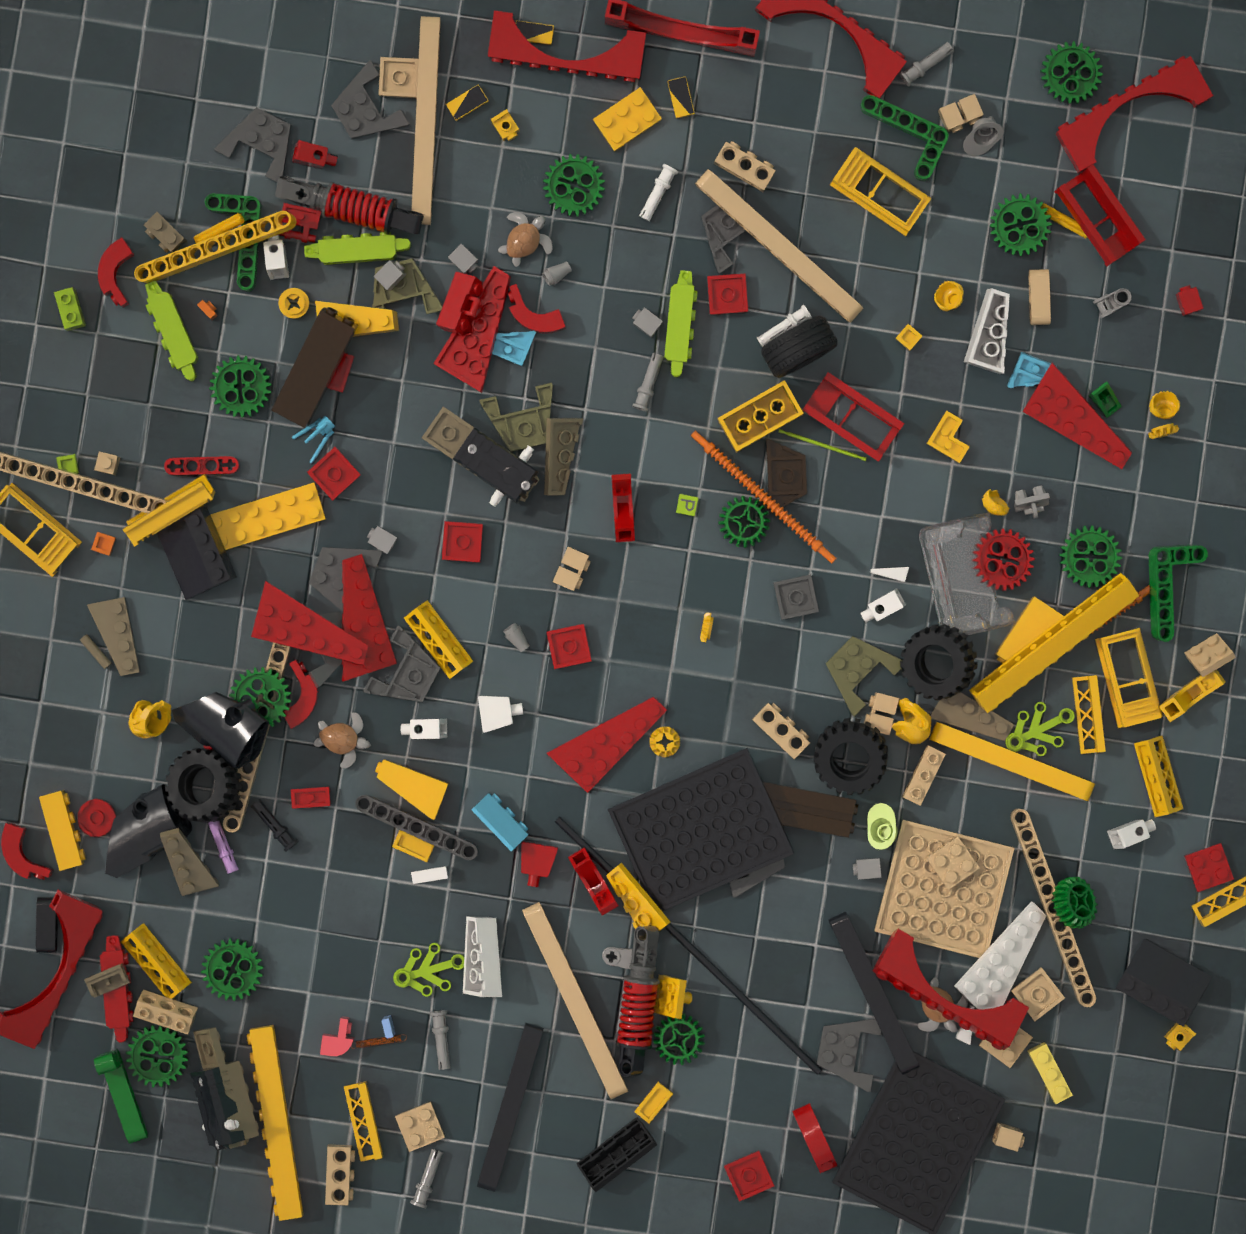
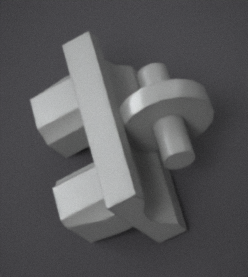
M1042 485L1032 489L1034 496L1027 497L1025 490L1016 491L1015 512L1024 511L1025 515L1032 514L1034 519L1038 518V512L1044 511L1043 506L1049 505L1050 499L1049 493L1045 492Z

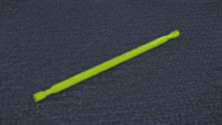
M779 429L778 433L866 461V457H861L857 454Z

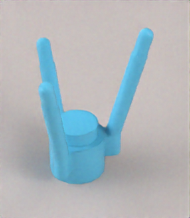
M326 416L322 419L318 418L314 423L292 436V439H296L315 427L316 430L304 441L308 443L318 433L322 436L326 434L311 458V464L315 461L329 437L334 433L332 429L335 425Z

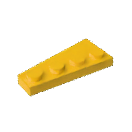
M622 863L606 875L616 895L621 897L626 913L629 912L634 921L632 924L635 929L640 926H655L660 931L670 923V920Z

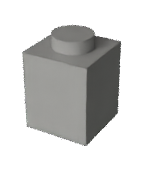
M462 244L448 256V259L464 274H471L478 267V259Z
M389 260L374 277L386 290L391 291L407 274L403 271L405 268L400 262Z
M645 307L642 311L638 309L632 317L635 320L633 325L650 338H652L663 323L661 319Z
M379 526L376 529L372 528L367 536L369 544L388 555L398 540L397 537Z
M880 858L856 859V864H852L853 875H857L858 880L881 878Z

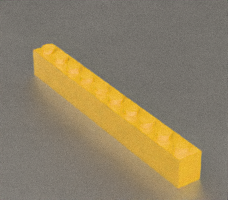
M1121 573L973 686L969 690L986 713L996 709L1005 699L1010 698L1018 689L1026 686L1031 679L1040 675L1049 665L1057 662L1062 655L1071 651L1075 645L1085 640L1089 634L1102 627L1106 621L1116 616L1120 610L1132 604L1139 597V594L1128 578Z
M274 1025L251 1028L249 1030L250 1033L247 1034L248 1045H252L253 1052L250 1053L251 1064H255L256 1070L253 1072L254 1083H258L259 1089L256 1091L257 1102H261L262 1108L259 1110L260 1121H264L265 1127L262 1129L263 1140H267L268 1146L265 1148L266 1159H270L271 1165L268 1167L269 1178H273L274 1184L271 1186L272 1197H276L274 1213L275 1216H279V1221L300 1218L304 1214Z

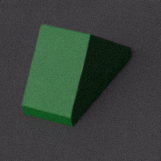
M1107 381L1088 395L1106 418L1122 407Z

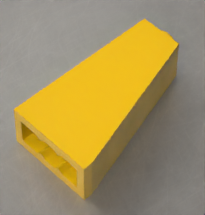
M1032 597L996 651L995 655L998 656L996 660L1003 664L1064 616L1036 597Z
M386 759L378 762L375 770L378 773L377 778L429 818L435 820L449 783Z

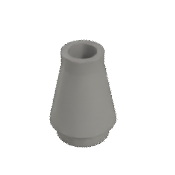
M566 261L562 264L546 268L542 275L546 283L551 286L556 285L572 269Z
M513 623L503 631L504 637L518 648L520 652L530 646L520 625L518 626L516 623Z

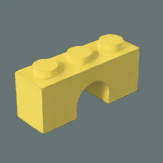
M1043 1042L1027 1050L1053 1102L1058 1104L1073 1096L1047 1044Z

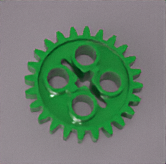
M1075 41L1072 42L1071 46L1065 42L1064 48L1058 44L1057 51L1054 49L1050 50L1052 56H1045L1048 62H1042V65L1046 68L1040 70V73L1045 74V76L1041 77V81L1047 82L1043 88H1050L1047 94L1055 93L1054 100L1058 96L1061 97L1060 103L1067 99L1068 104H1071L1072 99L1075 100L1076 104L1079 103V98L1086 101V94L1092 97L1093 93L1091 90L1097 91L1098 88L1095 84H1101L1102 82L1097 79V77L1103 76V73L1098 72L1103 66L1096 64L1100 58H1093L1096 52L1089 53V46L1085 50L1082 49L1083 43L1076 47ZM1074 55L1077 58V63L1071 64L1068 61V56ZM1085 62L1074 75H1071L1061 85L1058 83L1068 74L1069 70L1072 71L1079 63ZM1057 67L1062 69L1063 75L1059 77L1054 75L1053 69ZM1082 69L1088 70L1090 77L1083 78L1080 71ZM1067 82L1075 84L1076 88L1074 91L1066 88Z
M569 154L568 160L562 156L561 163L555 160L556 167L549 166L552 171L551 173L545 172V175L549 177V179L543 180L545 184H548V186L543 187V190L549 191L545 198H551L549 205L556 204L555 211L562 208V215L565 211H568L569 216L572 215V212H575L578 217L579 211L586 215V208L593 211L592 204L599 205L596 199L603 198L599 193L605 191V188L600 186L605 183V180L599 179L603 176V173H597L599 166L592 167L593 160L589 163L586 162L587 156L580 160L579 154H577L576 159H573L572 155ZM571 168L574 170V175L566 177L563 174L564 170ZM590 176L592 182L589 185H584L581 182L582 177ZM558 178H562L570 183L577 181L579 187L588 189L590 192L586 193L577 187L572 190L570 184L561 182ZM564 186L567 192L564 195H559L556 192L557 187ZM577 193H581L585 197L580 203L573 199Z
M1021 193L1018 199L1014 195L1011 196V201L1004 198L1006 204L998 203L1001 209H994L993 211L997 215L990 217L995 221V223L990 224V227L995 228L991 234L997 235L994 242L1001 241L998 247L1001 248L1005 245V252L1007 253L1012 249V255H1015L1017 251H1019L1020 256H1023L1024 251L1030 255V249L1038 252L1036 246L1044 247L1041 241H1048L1049 239L1045 234L1051 233L1047 229V227L1052 226V223L1047 222L1051 215H1045L1048 208L1041 209L1044 203L1036 204L1037 198L1035 197L1031 201L1029 194H1027L1025 199H1023ZM1024 209H1032L1033 214L1030 218L1023 217ZM1012 213L1014 221L1009 224L1005 223V215ZM1033 219L1038 220L1036 223L1024 225L1023 230L1019 227L1008 231L1004 230L1006 227L1018 225L1019 220L1024 223ZM1032 226L1038 229V233L1034 237L1028 235V229ZM1012 232L1019 233L1018 241H1010L1009 236Z
M237 355L236 361L229 357L230 363L227 364L223 360L224 367L216 366L219 372H212L216 378L210 380L214 386L210 387L209 390L215 391L211 398H217L214 402L215 405L221 403L219 410L222 411L227 408V415L233 411V417L236 418L238 413H240L241 417L244 418L245 412H247L251 417L252 410L259 413L257 407H265L262 403L263 400L269 401L265 395L272 393L267 390V387L272 386V384L267 383L266 380L271 377L269 375L264 376L267 369L260 370L261 363L254 365V358L248 362L247 356L244 357L243 361L239 355ZM238 370H241V382L245 385V388H242V404L240 403V390L236 388L239 385ZM249 371L255 375L254 379L250 382L245 380V374ZM228 373L235 374V380L232 383L226 382L225 378ZM252 390L256 393V397L254 400L248 401L246 394ZM228 393H236L237 397L234 402H228Z
M1093 525L1090 526L1089 531L1086 526H1083L1082 532L1079 529H1075L1076 535L1069 533L1071 540L1064 539L1067 546L1060 547L1065 551L1059 554L1060 557H1064V560L1059 563L1066 565L1062 571H1069L1067 578L1073 576V583L1080 580V586H1083L1086 582L1087 588H1090L1092 583H1094L1095 587H1098L1099 581L1105 585V578L1112 580L1110 574H1117L1114 568L1121 567L1120 564L1116 563L1117 560L1122 559V557L1117 556V553L1122 550L1115 548L1119 542L1113 543L1112 540L1115 536L1107 537L1108 530L1101 533V527H1098L1096 531H1094ZM1079 541L1086 544L1084 552H1080L1077 549ZM1099 542L1105 545L1103 553H1099L1096 550V545ZM1091 551L1092 555L1107 556V559H1092L1089 562V558H1074L1073 555H1087ZM1079 560L1085 563L1083 571L1076 569V562ZM1098 561L1104 564L1102 572H1098L1095 569V564Z
M254 667V673H251L248 669L246 670L247 676L240 674L241 681L234 680L237 687H231L235 693L229 694V696L241 702L245 695H249L256 711L261 706L267 708L268 713L264 718L274 727V720L280 723L281 719L279 716L286 717L287 715L283 711L290 710L286 703L292 702V700L287 699V696L291 695L292 692H286L285 690L289 685L282 684L285 678L278 679L279 672L272 675L273 669H269L267 673L265 667H262L260 672L257 667ZM257 679L263 682L261 690H256L253 686L254 681ZM246 688H250L258 695L263 693V699L274 705L275 708H270L264 702L258 703V698L249 693ZM273 690L279 694V698L275 702L269 698V694Z
M230 938L228 944L221 940V946L217 943L214 944L216 950L208 949L211 954L210 956L204 955V958L208 961L201 964L206 967L201 973L207 976L202 980L209 981L206 988L212 986V994L216 991L219 992L218 998L224 994L226 1001L230 996L235 1001L237 995H239L242 1000L244 999L243 993L250 996L249 989L255 991L257 988L254 984L261 983L257 977L264 975L259 972L264 966L258 965L262 958H256L259 951L253 953V945L249 948L246 947L247 941L241 945L240 939L233 943L232 938ZM224 952L232 953L233 960L231 962L224 960ZM240 954L241 957L235 966V970H237V972H234L231 975L228 984L224 985V982L230 972V969H228V967H231L234 964L237 955ZM242 960L249 961V970L241 968L240 963ZM216 969L224 971L223 979L216 978ZM234 977L241 979V987L233 986L232 979Z
M155 1025L151 1026V1031L145 1027L144 1034L138 1031L139 1038L132 1037L135 1043H129L128 1046L132 1050L126 1052V1054L131 1055V1058H128L126 1062H132L128 1069L135 1070L132 1076L138 1074V1082L145 1079L144 1085L146 1086L149 1082H152V1087H155L157 1082L160 1087H163L164 1081L167 1085L171 1084L170 1079L177 1081L176 1074L183 1075L180 1068L186 1069L187 1066L183 1062L189 1060V1058L184 1057V1054L188 1053L189 1050H183L187 1043H180L183 1036L177 1038L175 1036L177 1031L170 1033V1029L163 1030V1026H159L158 1030H156ZM146 1040L153 1042V1050L145 1048L144 1043ZM164 1043L172 1044V1052L168 1053L163 1049ZM158 1051L159 1055L174 1056V1059L162 1057L157 1061L154 1056H141L140 1053L155 1054ZM147 1059L151 1062L150 1069L143 1068V1060ZM168 1062L171 1067L170 1071H163L161 1063Z

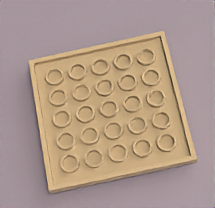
M902 819L874 931L891 936L899 928L914 937V942L980 958L990 947L1014 848ZM958 836L980 869L948 890L926 858Z

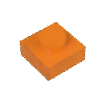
M202 300L197 304L211 320L218 316L214 312L216 307L210 301L206 303Z
M97 532L91 550L110 556L116 538Z

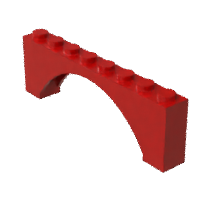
M608 0L605 13V25L645 32L646 34L752 57L755 56L760 33L759 30L745 27H719L682 21L641 9L621 0Z
M828 0L760 1L755 11L770 22L773 18L779 16L806 13L822 16L841 26L852 37L861 53L866 74V85L863 90L869 95L880 99L907 62L904 60L905 56L898 51L893 52L889 49L890 45L882 39L878 41L873 37V32L867 28L863 30L858 26L859 23L854 18L849 17L848 19L843 15V11L839 7L829 5L827 3Z
M494 10L488 57L492 58V62L503 63V60H510V64L522 66V62L530 63L529 67L541 69V65L549 66L548 70L560 71V68H565L567 73L578 74L579 71H585L587 76L597 77L599 73L605 74V78L616 80L617 76L624 77V81L635 82L636 79H640L646 40L645 32L627 30L626 36L619 43L603 54L593 58L575 61L563 60L549 56L534 47L518 29L513 20V13Z
M1185 56L1180 57L1174 61V66L1169 68L1167 65L1158 70V75L1145 77L1141 80L1142 84L1137 87L1135 84L1125 89L1126 93L1121 96L1117 93L1108 99L1109 102L1102 105L1100 103L1091 108L1093 112L1087 115L1082 113L1075 117L1076 121L1070 125L1066 122L1058 127L1059 131L1055 135L1078 174L1097 162L1095 160V150L1102 127L1109 116L1123 104L1143 96L1164 95L1182 99L1191 103L1195 108L1213 97L1211 90L1191 56L1185 58Z
M59 889L49 906L56 912L63 933V955L57 973L50 984L34 999L17 1008L4 1012L0 1011V1036L35 1049L36 1045L41 1042L42 1033L45 1027L49 1026L51 1015L58 1008L62 993L67 990L68 981L76 971L79 958L83 957L85 946L92 939L96 924L102 919L103 911L98 906Z
M899 928L891 934L872 970L878 978L888 980L893 983L896 989L904 990L909 993L911 998L926 1003L929 1009L941 1012L944 1018L956 1021L961 1028L970 1030L979 1039L992 1043L991 1045L994 1048L1005 1050L1010 1047L1029 1009L1028 1006L1014 998L1007 1001L1005 1005L990 1009H970L955 1005L940 996L924 978L914 954V937Z

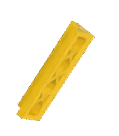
M428 600L404 617L405 621L449 679L473 662ZM413 615H416L419 619L420 625L416 624L412 619ZM425 631L431 635V640L427 639ZM436 647L441 648V650L443 651V655H440L436 651ZM448 662L453 664L456 668L455 671H451L448 667Z
M1097 675L1072 678L1080 754L1106 752ZM1088 680V689L1084 694L1078 690L1077 681ZM1083 698L1087 699L1091 706L1086 713L1080 709L1079 705ZM1086 717L1093 724L1088 732L1082 728V721ZM1090 736L1095 742V748L1084 750V741Z
M1163 736L1134 743L1154 816H1164L1182 810L1183 805ZM1156 741H1157L1158 747H1159V750H1158V751H1156V748H1155V745H1154V742H1156ZM1161 761H1162L1163 764H1164V770L1161 769V766H1160V762H1161ZM1166 779L1168 780L1170 785L1169 789L1166 787ZM1171 798L1174 799L1175 808H1172Z
M1246 876L1191 906L1203 927L1246 905V884H1241L1246 881ZM1236 886L1245 887L1243 895L1240 897L1231 896L1233 888ZM1219 895L1228 897L1226 904L1222 907L1214 905ZM1203 904L1210 905L1209 914L1202 917L1197 907Z
M144 923L121 941L123 946L165 997L174 998L192 983ZM132 939V941L136 944V947H133L128 940ZM142 955H144L148 959V962H145V960L142 958ZM154 970L158 971L160 977L154 973ZM166 985H169L171 989L174 991L172 994L167 989Z
M367 1081L344 1086L360 1161L383 1158ZM359 1088L360 1098L358 1101L350 1097L349 1089ZM357 1105L364 1110L362 1120L354 1115ZM361 1124L368 1128L369 1134L366 1139L358 1133ZM365 1143L372 1146V1155H363L362 1148Z

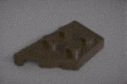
M766 439L768 495L772 496V500H776V504L780 503V507H784L807 494L806 456L770 439Z

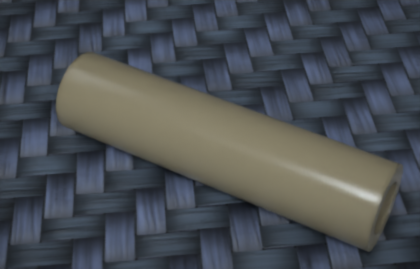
M87 634L80 639L81 643L104 670L112 664Z

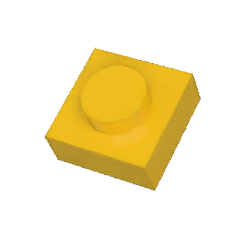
M907 324L895 339L910 351L921 339L922 335L911 325Z

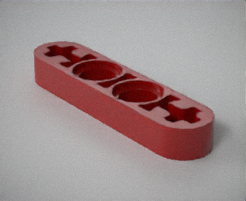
M231 456L169 458L164 464V469L173 476L234 474L239 470L240 464L236 458ZM210 460H214L217 464V468L214 471H208L206 468V464ZM219 460H223L222 464H228L229 460H232V463H236V467H232L231 471H229L228 467H222L223 471H219L221 466ZM173 461L176 465H182L181 461H184L183 468L185 472H181L182 468H176L175 472H172L168 465H171ZM190 461H195L198 465L197 469L193 472L187 469V464Z

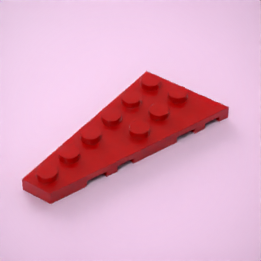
M493 266L482 284V291L477 296V298L481 299V303L475 318L469 317V326L464 330L463 335L451 334L433 363L481 393L483 392L511 280L510 275Z
M1052 362L1023 409V412L1123 469L1132 451Z
M362 554L342 560V630L366 644L368 651L364 665L342 660V681L397 664Z
M265 581L251 635L252 638L364 665L368 651L366 644Z
M652 697L546 754L588 793L667 709Z

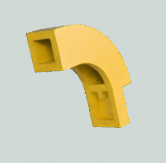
M1217 669L1204 677L1199 675L1171 695L1159 707L1167 719L1172 722L1203 697L1226 682Z

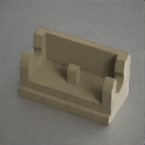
M122 963L84 979L91 996L94 998L130 983Z

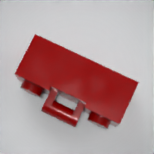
M455 272L436 325L444 331L463 335L464 330L469 326V317L475 318L481 303V299L477 298V296L482 291V281L475 276Z

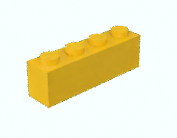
M64 790L40 796V803L59 871L83 865L86 855L84 849H80L79 846L81 838L79 831H75L73 823H76L74 813L70 812L68 807L71 804L68 793L65 794Z

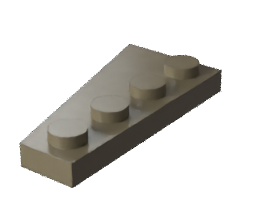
M547 418L544 495H565L570 475L569 467L574 459L575 453L573 451L575 443L579 439L580 434H578L579 426L583 423V418Z
M122 597L88 604L89 611L120 676L139 673L140 668L126 598Z
M961 692L951 698L939 700L930 714L931 719L1002 741L1006 740L1014 726L1013 723L993 711L986 713L976 701Z
M179 828L160 833L162 844L182 896L219 886L218 880L212 876L207 865H204L198 853H195Z

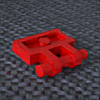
M284 203L282 211H287L294 215L296 226L304 227L303 233L291 229L279 234V236H284L285 239L289 240L291 238L298 239L303 243H315L317 236L309 233L310 229L318 230L322 211ZM288 216L282 219V223L287 224L289 221Z

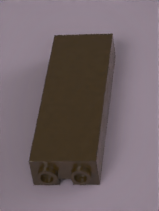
M324 307L320 310L271 410L303 428L310 424L358 327L352 318L338 316V311L331 307Z
M763 782L782 825L848 838L850 834H853L855 823L852 822V817L857 815L859 804H855V799Z

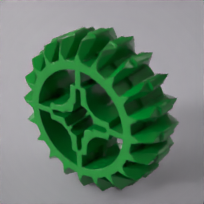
M741 496V502H738L737 497H735L734 505L728 501L727 504L730 508H722L726 514H719V517L724 518V521H719L718 524L725 526L720 529V532L727 531V534L723 536L724 539L729 536L732 537L729 541L730 544L737 540L736 547H739L740 542H743L744 548H747L748 541H750L751 546H754V539L760 543L761 539L758 536H766V533L762 530H769V526L764 525V523L770 522V519H764V516L769 513L768 511L761 512L765 508L764 505H761L759 508L757 507L758 499L753 504L751 503L752 497L748 498V502H745V496ZM745 506L741 516L730 515L735 508ZM751 508L758 513L760 523L751 520L749 516ZM747 512V521L752 524L746 525L743 531H741L742 523L735 519H743ZM728 521L738 525L739 531L737 536L730 530ZM748 527L758 528V531L753 536L743 538L744 532Z
M1068 877L1058 882V885L1054 887L1055 892L1052 893L1054 899L1051 901L1055 904L1053 907L1057 912L1055 916L1060 917L1059 922H1064V926L1073 929L1083 928L1091 924L1092 920L1095 919L1094 914L1098 912L1095 908L1098 904L1095 902L1097 897L1093 894L1094 890L1090 889V884L1086 883L1085 879H1080V877Z
M682 1013V1019L675 1018L672 1020L671 1017L667 1016L669 1022L666 1023L662 1019L661 1023L664 1026H656L660 1033L654 1032L653 1035L659 1037V1039L654 1040L653 1043L660 1044L655 1050H663L659 1056L662 1058L667 1055L666 1062L673 1058V1065H676L677 1059H680V1064L684 1065L683 1059L687 1058V1062L691 1063L689 1056L692 1055L697 1059L698 1056L695 1051L702 1052L698 1045H705V1042L699 1041L700 1038H705V1034H698L703 1028L702 1026L695 1027L699 1023L698 1020L691 1023L693 1018L691 1015L687 1020H685V1013ZM675 1024H685L692 1030L681 1032ZM670 1027L673 1036L663 1043V1035L667 1028ZM674 1030H676L677 1034H680V1036L683 1035L685 1037L682 1039L683 1047L681 1046V1044H678V1042H673L676 1039V1033ZM695 1035V1043L691 1050L688 1051L685 1042ZM678 1046L683 1054L671 1053L666 1048Z

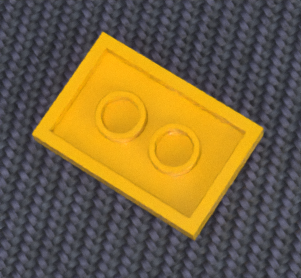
M641 87L593 119L614 152L662 120Z

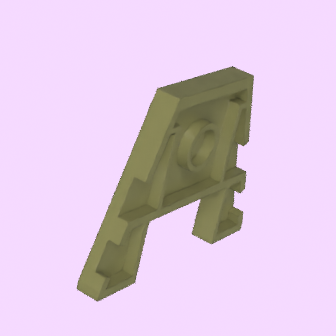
M412 258L400 261L405 268L403 271L407 275L391 291L386 290L374 278V301L372 308L386 309L385 304L421 295L426 314L439 312L443 307ZM383 266L376 267V268H375V274H376Z
M552 383L535 387L540 406L501 415L496 396L479 400L510 452L526 449L527 446L534 447L546 444L547 418H550Z
M852 636L825 664L851 714L855 717L866 704L852 690L879 662L895 675L901 669L900 661L902 660Z

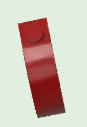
M121 237L103 253L98 266V281L103 294L107 296L112 293L113 295L110 297L115 305H120L124 308L129 305V302L118 287L116 274L121 264L133 257L134 253L125 239Z
M517 284L510 286L511 291L507 293L511 303L515 302L516 305L509 307L520 325L530 331L542 334L555 333L566 329L559 309L546 314L533 313L525 306Z
M631 474L611 475L616 542L635 541Z
M294 660L289 664L300 682L301 695L298 701L290 707V710L283 711L287 715L284 718L291 729L303 723L312 714L316 707L319 693L310 675L306 676L305 672H307L304 663L302 661L299 663L298 660Z
M10 822L5 823L1 847L3 856L10 868L26 879H29L32 873H35L34 877L45 880V877H51L53 869L31 862L23 852L22 842L27 828Z
M582 848L568 858L588 890L601 915L603 916L618 907L612 892L586 849Z
M810 1103L792 1111L819 1172L823 1173L838 1166Z

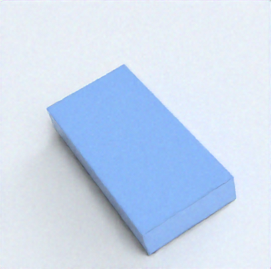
M391 1015L384 1016L382 1025L385 1037L387 1039L392 1038L396 1034Z

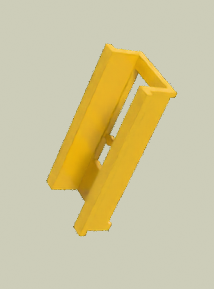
M857 147L850 153L830 184L831 187L904 236L908 234L931 200V197ZM872 167L883 176L867 197L856 190L855 187L868 168ZM885 177L920 200L906 223L871 200V197H874L875 191Z
M203 474L165 497L164 499L168 501L166 503H159L158 508L149 513L140 512L127 520L128 526L124 527L123 531L135 547L139 544L140 540L144 541L145 537L149 538L151 534H156L204 505L209 499L210 501L213 500L216 492L206 478V475Z
M13 483L10 486L6 485L0 492V505L11 494L42 522L38 523V527L25 542L21 541L1 523L0 533L53 577L58 572L56 569L75 547L78 548L81 545L82 541ZM45 523L56 534L42 551L37 554L26 544L39 529L43 528Z
M1140 628L1095 639L1117 727H1128L1163 717ZM1134 638L1144 679L1140 678L1138 681L1118 686L1108 644ZM1146 682L1149 697L1123 704L1119 688L1138 683L1144 684Z

